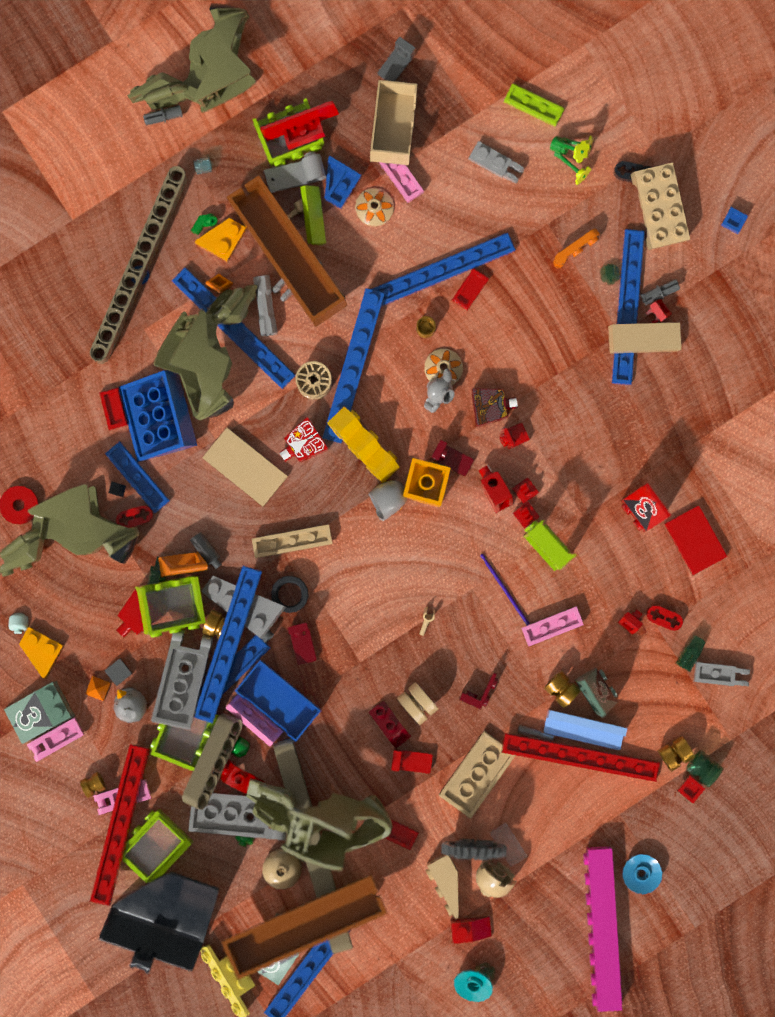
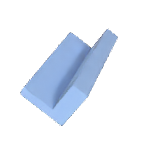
M548 709L543 732L620 750L627 728Z

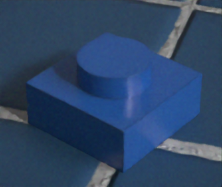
M730 207L721 226L739 234L748 215Z

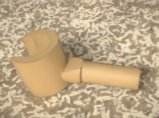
M302 200L294 203L296 209L287 215L289 219L297 214L304 213Z
M428 607L424 609V621L419 633L420 635L424 636L429 622L434 620L435 609L431 615L427 614Z

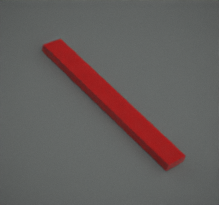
M509 733L504 735L501 751L506 754L657 782L660 762Z
M129 745L90 902L111 906L150 752L149 748Z

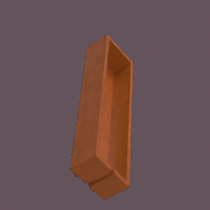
M259 175L244 185L249 193L248 196L245 195L242 188L227 196L234 211L315 327L348 306L343 295Z
M372 874L225 938L222 941V945L237 980L386 915L388 911L381 895L376 896L379 890Z

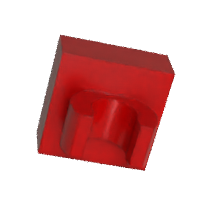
M662 299L651 304V309L646 312V315L656 314V319L652 323L662 322L672 315Z
M528 477L512 488L522 504H525L539 493Z
M529 502L512 513L524 529L540 517Z
M637 609L631 614L627 612L617 623L633 635L643 625L639 621L642 613Z
M689 775L676 791L693 804L705 788Z

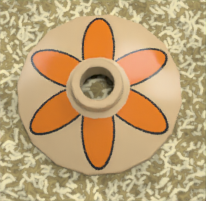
M371 188L359 195L356 200L355 209L358 218L368 226H380L389 221L393 214L394 205L392 198L387 192L382 189ZM377 203L378 207L376 209H373L371 207V204Z
M449 349L433 351L425 362L424 371L427 379L430 381L441 378L444 370H441L440 365L446 364L447 369L452 373L451 384L454 385L460 379L463 372V364L460 357Z

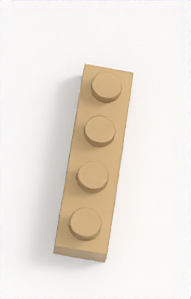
M329 525L252 539L255 558L333 544Z

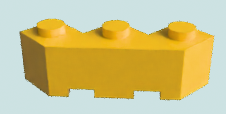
M343 407L327 422L339 439H342L348 445L347 447L366 465V468L382 483L385 482L400 468L396 462L397 457L390 450L386 452L377 441L379 437L372 430L368 432L359 422L360 416L354 410L349 411Z

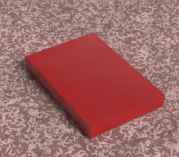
M699 505L664 524L692 576L728 557Z

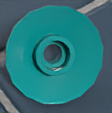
M464 970L458 973L454 979L456 992L468 1001H485L493 992L491 980L479 971Z

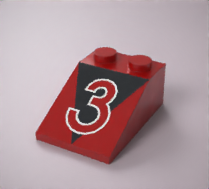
M648 483L621 500L623 511L627 515L631 514L634 519L633 524L639 531L646 532L672 516Z

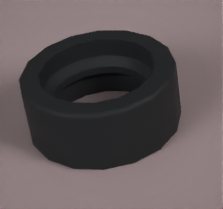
M284 576L278 579L271 591L272 601L286 607L283 611L286 613L301 610L307 604L309 597L306 584L300 578L294 576ZM286 583H294L301 590V599L293 606L284 605L279 599V589Z

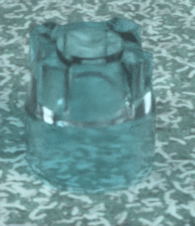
M209 157L194 160L197 175L212 172Z

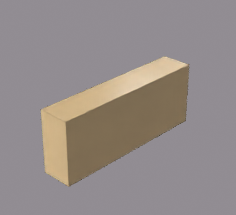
M680 323L612 324L608 326L610 354L677 352L682 350Z

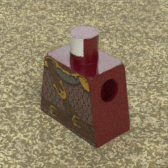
M471 390L476 428L507 419V410L518 409L517 398H505L504 390Z

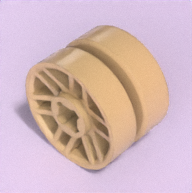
M317 361L303 364L296 373L298 390L308 399L317 400L325 397L332 387V377L329 369ZM316 377L318 381L312 384L310 380Z
M414 682L408 688L412 696L410 697L406 692H403L397 699L414 720L421 725L427 720L424 711L432 716L439 709L420 686Z

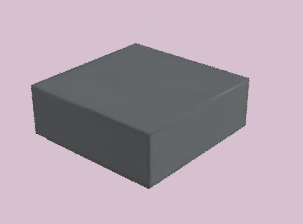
M121 658L105 670L116 686L133 674Z

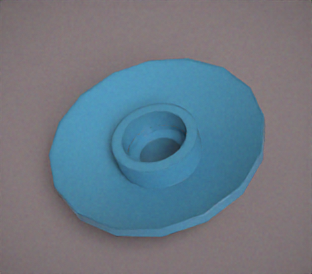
M639 854L632 856L626 862L623 868V879L631 891L637 894H647L653 892L659 886L662 880V870L655 858ZM644 870V876H638V871Z

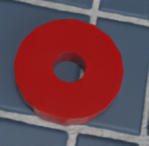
M25 486L11 487L0 498L1 515L12 524L22 525L29 523L34 519V515H31L28 510L39 504L38 497L31 489ZM17 500L24 502V508L20 511H17L14 507Z

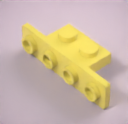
M210 945L203 946L200 950L201 957L211 968L213 978L221 985L223 995L231 1002L232 1011L239 1017H246L250 1013L240 996L255 986L251 977L248 975L237 980L228 957L226 956L219 961Z

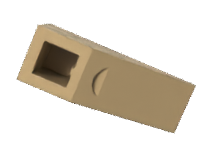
M443 854L428 862V869L425 871L430 880L434 879L438 886L435 889L440 898H445L447 904L444 906L450 916L454 915L455 919H457L458 872L450 856Z

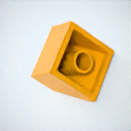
M412 458L403 497L440 507L451 468Z

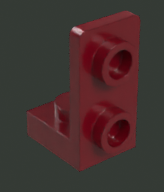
M442 440L439 441L431 457V460L450 467L451 470L462 476L467 475L474 462V459L447 446V443Z
M308 622L287 627L289 635H291L297 664L301 665L316 661L317 658Z
M492 672L480 700L477 699L478 695L468 690L466 694L461 692L459 700L480 710L482 706L486 707L490 700L488 693L491 688L494 689L498 682V678H496L497 673Z
M385 701L380 702L369 711L373 720L395 748H398L412 737Z

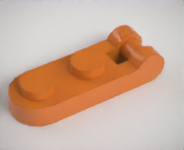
M596 228L592 229L559 252L554 258V266L556 268L563 267L566 259L572 255L574 258L584 251L582 248L586 245L592 246L600 240L598 238L600 235Z

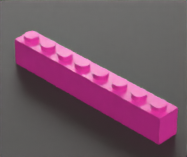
M610 846L586 848V853H583L584 865H587L588 873H584L585 885L589 886V893H586V905H590V913H587V924L591 925V933H588L589 945H592L593 953H589L590 966L593 965L594 973H591V985L595 986V993L592 994V1004L596 1006L598 1012L621 1011L622 998L612 848Z

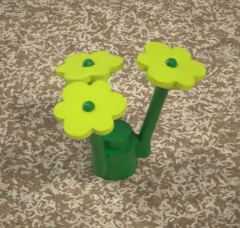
M590 135L588 140L578 142L565 137L555 136L550 144V150L555 152V157L561 159L577 173L575 182L576 185H579L590 173L591 168L588 166L586 169L582 168L579 170L562 154H567L570 149L574 151L573 158L576 159V162L581 163L583 158H588L593 137Z

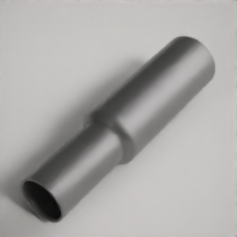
M519 725L517 732L531 738L551 742L554 737Z

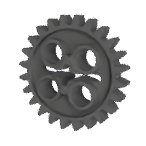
M459 839V841L443 842L441 853L458 859L471 860L474 858V860H489V858L506 857L507 846L496 844L490 840Z

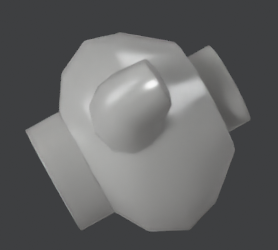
M449 369L444 370L441 378L430 380L427 384L428 398L424 403V408L431 413L436 412L440 404H448L454 398L453 386L451 384L452 373Z

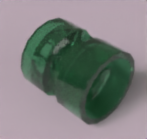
M700 750L695 754V758L689 761L685 770L693 776H699V781L706 787H710L721 775L724 768L716 761H710V756Z

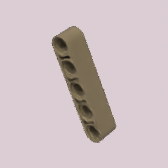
M226 713L218 717L183 792L182 800L184 803L199 810L207 806L242 730L243 723L240 719Z

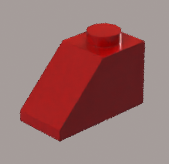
M490 916L450 920L453 944L475 942L492 937Z

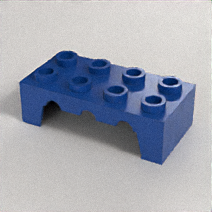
M259 660L235 690L237 694L251 702L257 709L281 727L295 742L322 710L263 660Z

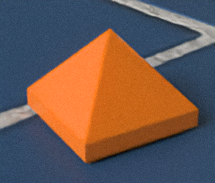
M217 274L206 281V285L219 294L231 287L233 282Z
M92 676L85 694L104 701L111 683Z

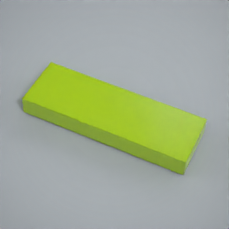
M513 83L504 99V103L556 127L564 111L563 107Z
M301 186L307 243L324 245L326 244L319 187Z

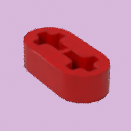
M148 506L128 509L117 515L116 523L127 528L143 525L153 519V511ZM143 509L149 512L146 520L142 517L136 518V515L141 514ZM123 515H126V517L133 516V520H129L128 525L120 522L123 519Z
M651 606L646 611L648 621L668 630L676 631L683 625V619L679 614L660 606ZM658 609V614L662 615L663 618H655L653 620V615L650 612ZM675 616L678 625L671 627V623L666 621V617L673 619Z

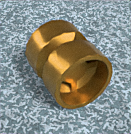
M211 610L202 633L212 637L217 635L219 639L226 617L223 618L222 613Z
M562 670L544 686V689L551 696H556L555 700L563 708L581 692V689L574 682H569V677Z
M683 736L672 741L671 746L667 744L658 749L662 760L671 772L681 767V762L687 763L695 758L693 751Z

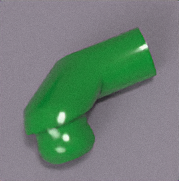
M214 214L200 215L190 231L199 236L204 227L216 225L218 219Z

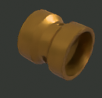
M429 316L421 317L416 325L417 334L422 338L433 336L436 328L435 321Z
M99 772L92 774L90 779L84 778L80 780L81 788L87 798L94 796L95 791L102 792L107 789L105 781Z

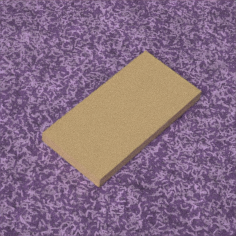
M228 428L224 430L202 457L263 507L288 477Z
M484 731L439 793V796L471 819L516 755L502 753L503 744Z

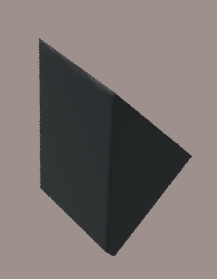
M111 481L108 493L123 497L126 485Z

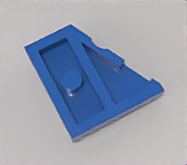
M329 156L325 200L342 209L362 175Z

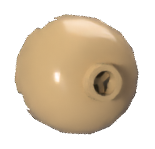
M283 849L271 852L266 857L262 866L265 881L276 889L292 887L298 882L302 870L299 858Z
M489 858V860H483L476 872L477 885L481 889V893L487 897H503L512 890L517 880H513L515 875L508 867L500 862H497V865L491 863L493 859Z

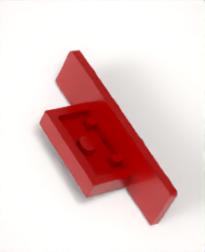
M329 101L274 123H269L260 129L267 141L284 135L286 145L291 150L325 137L321 121L339 115V111L334 101Z

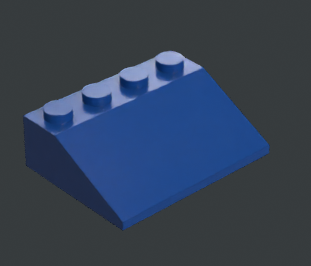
M164 370L119 387L137 462L197 446L178 373Z

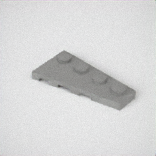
M212 576L201 592L228 612L236 585ZM255 594L245 627L263 639L286 607Z

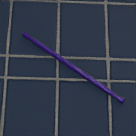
M481 554L480 557L485 561L486 566L525 624L530 625L501 579L486 560L484 554Z

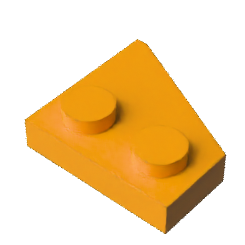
M229 218L198 238L195 244L228 262L247 228Z
M31 627L27 628L19 643L40 676L44 679L47 678L64 647L63 644Z

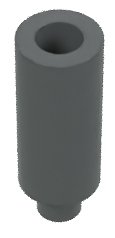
M202 532L190 540L208 565L212 564L215 569L222 565L218 560L220 558L219 554Z

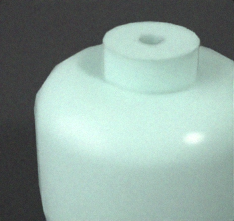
M14 613L9 617V629L14 631L15 634H22V631H26L28 628V617L22 613Z

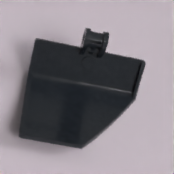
M174 872L160 876L130 892L111 906L99 935V940L134 952L129 967L131 969L135 967L149 974L156 959L192 972L209 927L219 888Z

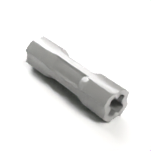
M269 275L256 276L253 278V281L257 285L255 292L261 336L276 335L278 333L274 317Z

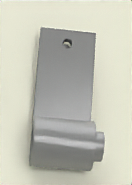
M316 152L305 154V158L301 162L264 170L268 189L271 193L326 179L321 156L316 154Z

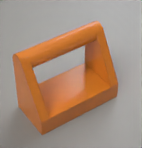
M198 552L159 557L161 577L201 572L208 569L207 562Z

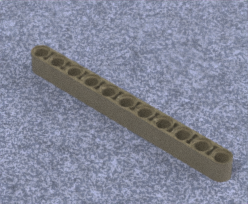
M179 166L170 168L92 344L90 356L99 364H105L111 357L142 286V282L185 188L187 176L183 168ZM176 173H181L182 178L180 180H173V176ZM168 191L175 192L172 198H166L165 194ZM160 209H167V213L164 216L157 215ZM158 226L159 231L156 234H151V227ZM144 244H151L149 251H142ZM142 261L144 263L143 267L135 269L134 265L136 262ZM129 279L136 280L133 287H127L126 284ZM121 297H128V302L125 305L119 304ZM114 314L120 315V320L117 323L111 322V317ZM112 332V338L105 341L103 339L104 334ZM101 349L104 350V356L100 359L96 358V352Z
M289 738L273 743L285 789L292 793L297 808L312 807L293 739ZM320 831L312 835L310 845H317L321 837ZM306 861L317 898L336 890L331 869ZM349 931L329 939L333 954L353 949Z

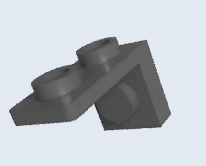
M399 37L395 42L394 51L377 72L378 76L385 81H396L415 56V47Z

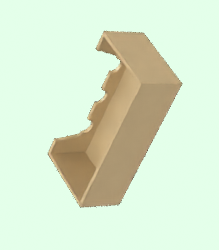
M385 80L378 81L370 161L409 165L417 84Z
M673 163L633 172L631 174L632 183L638 189V197L647 228L646 244L648 250L690 240Z

